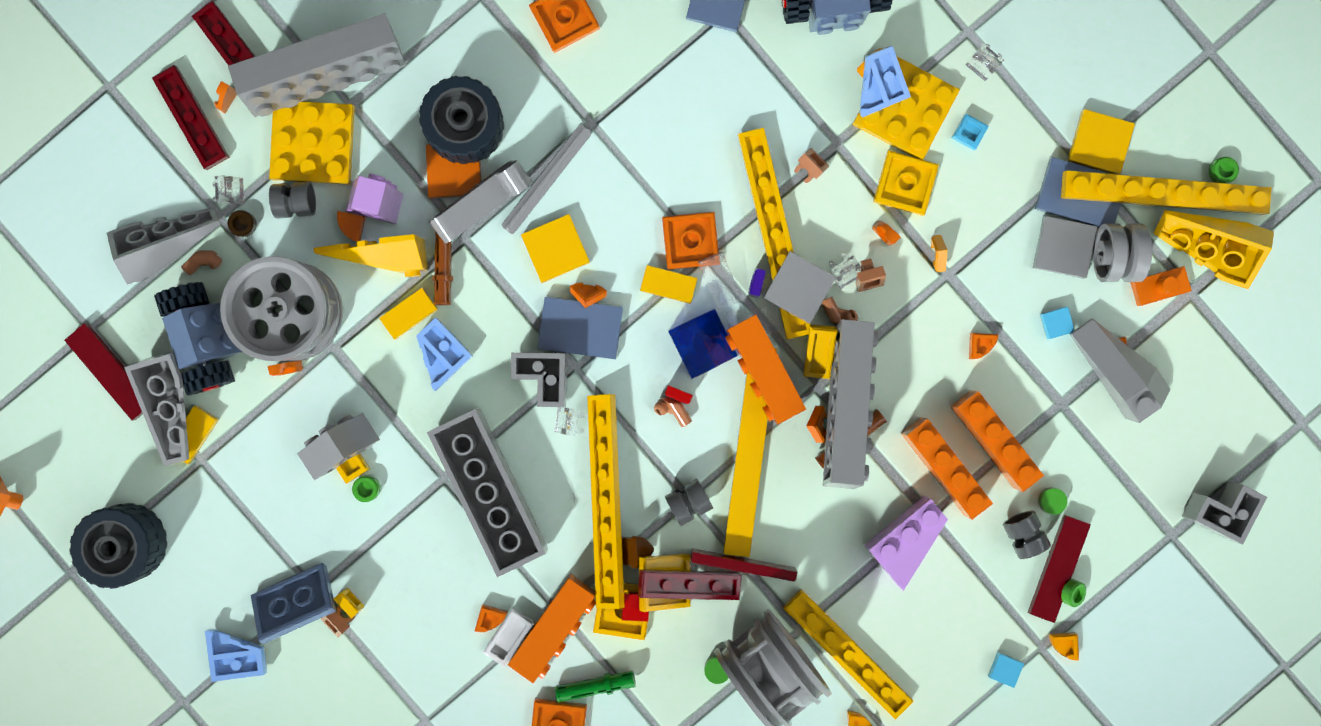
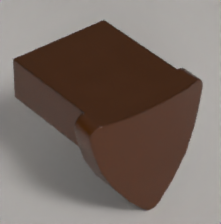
M621 536L623 565H630L631 568L635 569L639 568V557L651 556L654 552V547L643 537Z

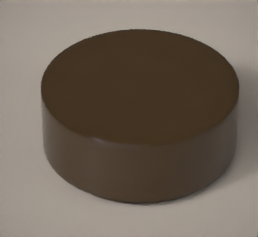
M244 210L233 212L227 222L230 232L239 237L252 235L257 227L255 217Z

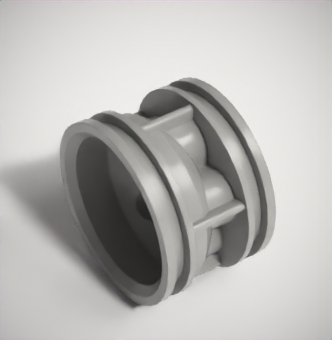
M269 256L246 263L232 275L222 294L220 313L222 324L228 337L237 348L247 355L265 361H302L320 354L334 341L341 327L343 305L336 285L323 271L302 262L283 257ZM288 274L291 278V286L286 292L281 293L276 289V281L280 276ZM259 289L263 294V300L259 306L253 307V300ZM304 296H310L314 301V309L307 315L300 313L297 309L298 300ZM283 306V311H279V314H276L275 309ZM260 319L264 320L269 328L264 338H261L255 328L256 322ZM288 324H295L300 330V337L295 343L289 342L284 336V328Z
M767 609L764 611L765 618L763 620L758 617L755 618V624L734 641L728 639L725 642L727 648L718 647L714 652L734 687L765 726H791V719L813 702L819 705L821 703L819 697L823 694L829 697L832 695V692L795 639L778 618Z

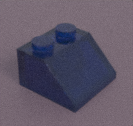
M715 309L668 331L691 379L738 356L736 350L732 351L725 339L728 334Z

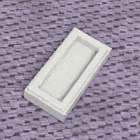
M513 607L483 653L505 667L535 621Z

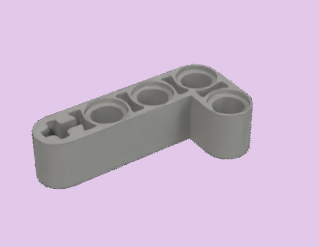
M511 160L434 216L429 223L446 244L510 196H516L523 192L533 182L519 162Z

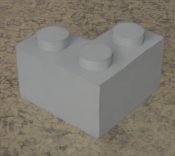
M511 352V379L538 380L537 407L567 406L566 353Z
M363 413L354 418L351 414L347 415L337 422V426L331 423L318 431L320 436L315 435L304 442L306 447L297 454L314 481L332 472L348 459L366 451L380 440Z
M1228 482L1219 501L1208 496L1193 493L1182 517L1229 541L1243 545L1267 496L1243 484Z

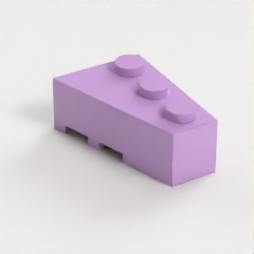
M370 173L368 178L358 176L353 181L346 212L396 224L404 194L397 190L396 185L391 184L392 182L385 180L382 176Z
M923 496L864 546L895 584L904 591L948 519L932 499Z

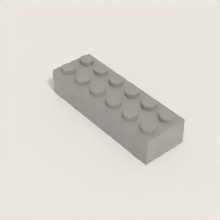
M384 13L229 65L228 69L237 96L254 117H264L270 115L275 110L284 107L291 108L299 102L308 99H318L325 93L334 90H344L349 85L358 82L370 81L375 76L397 72L400 68L405 67L406 64L396 36Z
M842 319L836 326L837 336L829 387L822 485L824 487L857 489L864 486V481L867 482L869 479V465H865L866 454H870L871 438H867V431L873 422V411H869V401L873 400L875 385L871 384V373H875L877 362L876 357H872L873 347H876L878 343V331L874 330L875 322Z
M476 408L428 431L427 434L496 576L504 575L545 555L548 547L481 409Z

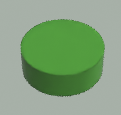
M1230 157L1218 158L1209 166V176L1215 183L1226 184L1232 182L1239 173L1237 162Z
M370 475L359 477L353 483L352 493L358 501L370 502L378 497L380 483L375 477Z
M1051 487L1044 489L1040 493L1038 502L1044 512L1057 515L1066 509L1068 500L1062 490Z
M1075 579L1069 580L1062 590L1061 598L1063 603L1071 607L1081 605L1086 596V586Z
M710 657L704 666L706 678L714 684L724 683L728 680V676L721 667L717 657Z

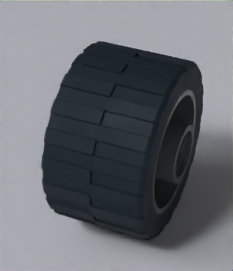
M451 76V78L442 79L439 83L433 85L423 97L419 110V122L423 129L422 132L431 147L442 158H446L453 163H476L487 159L492 152L496 151L503 138L504 121L498 100L488 86L468 76Z
M121 503L98 509L82 518L81 522L76 525L70 539L69 552L72 558L71 562L77 569V573L91 585L94 584L99 588L110 589L124 587L152 574L151 572L160 566L161 561L166 555L167 533L164 530L162 521L157 518L152 510L146 509L145 506L135 505L134 503Z

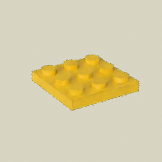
M896 56L911 97L865 117H861L858 112L852 125L914 158L923 160L960 89Z
M299 102L294 107H284L273 111L269 179L272 181H309L311 183L351 185L355 106L352 104Z

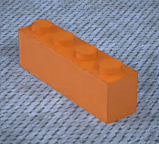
M757 315L727 329L728 336L725 339L732 351L736 349L741 359L737 360L744 375L750 374L753 383L750 384L755 396L757 398L761 396L766 404L762 409L769 422L774 420L776 424H780L807 410Z
M970 390L950 406L1014 489L1024 492L1044 476L979 391Z
M921 417L901 432L904 439L965 517L973 520L993 504L927 418Z
M570 574L513 654L507 666L531 683H534L538 677L543 679L551 667L548 664L553 655L558 658L564 650L566 644L563 641L568 634L573 636L582 623L578 620L584 612L589 614L595 606V590Z

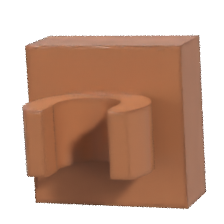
M810 148L797 160L800 164L796 166L794 172L798 173L801 169H806L809 175L804 182L808 183L813 178L817 179L830 166Z
M871 258L860 261V272L856 276L858 292L884 286L886 273L883 266L874 268Z
M340 606L336 608V612L321 618L323 623L338 638L350 627L348 624L355 618V616L352 619L350 617H342L341 610L343 609Z

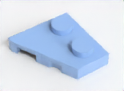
M890 45L865 56L859 111L861 117L911 97L893 46Z
M434 318L416 335L434 391H437L473 357L438 318Z
M215 629L205 631L211 682L261 676L267 673L264 646Z

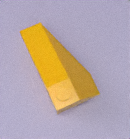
M1164 210L1153 233L1178 251H1184L1189 254L1198 265H1205L1215 272L1214 276L1220 280L1245 289H1249L1272 250L1274 231L1247 222Z
M415 234L379 238V244L377 241L363 240L357 241L356 246L352 247L351 244H336L313 248L314 253L321 256L404 273L405 277L421 276V271H428L425 239Z

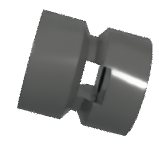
M309 181L294 182L292 187L287 183L272 184L269 188V204L274 218H291L294 213L298 217L314 216L316 212V196L312 183Z
M697 478L685 484L683 491L676 489L665 496L680 526L692 521L694 514L703 515L713 509Z
M1035 511L1022 512L1003 523L1008 537L1015 540L1012 546L1019 559L1037 556L1051 547L1045 531L1039 530L1041 523Z

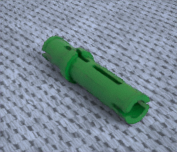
M633 670L612 675L605 673L604 676L594 679L556 685V698L558 703L597 694L607 693V695H611L614 691L635 688V675Z

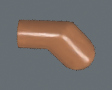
M199 250L181 268L191 276L201 265H208L211 269H217L221 265L222 259L213 250Z
M833 297L824 300L821 304L830 322L838 325L842 319L858 320L856 311L838 308Z
M663 397L654 405V411L658 415L673 414L681 427H685L692 422L680 401Z

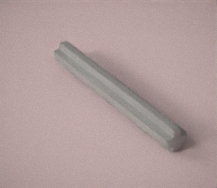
M582 124L578 125L501 225L506 231L511 234L517 231L592 134L587 127Z

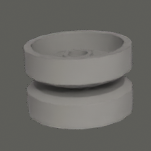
M1117 223L1102 224L1097 230L1093 247V265L1097 279L1100 282H1118L1120 279L1124 282H1143L1148 275L1152 260V240L1148 227L1144 224H1126L1124 227Z

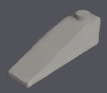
M213 207L183 213L178 219L167 220L166 217L157 218L156 223L143 225L141 221L131 223L107 232L113 261L128 285L133 282L143 281L147 277L154 275L221 224Z
M1094 319L1088 320L1070 333L1125 419L1141 423L1162 408L1171 389L1155 366Z
M162 353L124 367L163 465L167 466L188 460L189 448L183 380L173 353Z

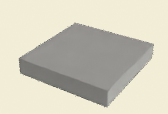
M1048 216L1043 217L1033 269L1082 279L1087 278L1097 226Z
M789 251L763 298L811 324L836 277Z

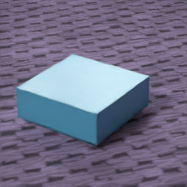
M965 114L951 138L974 151L977 149L989 126Z
M1068 307L1040 314L1047 339L1070 334L1075 330Z
M997 652L988 677L1015 688L1024 663Z

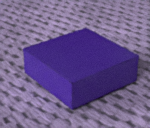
M758 268L754 270L748 291L749 296L756 298L760 296L766 270Z

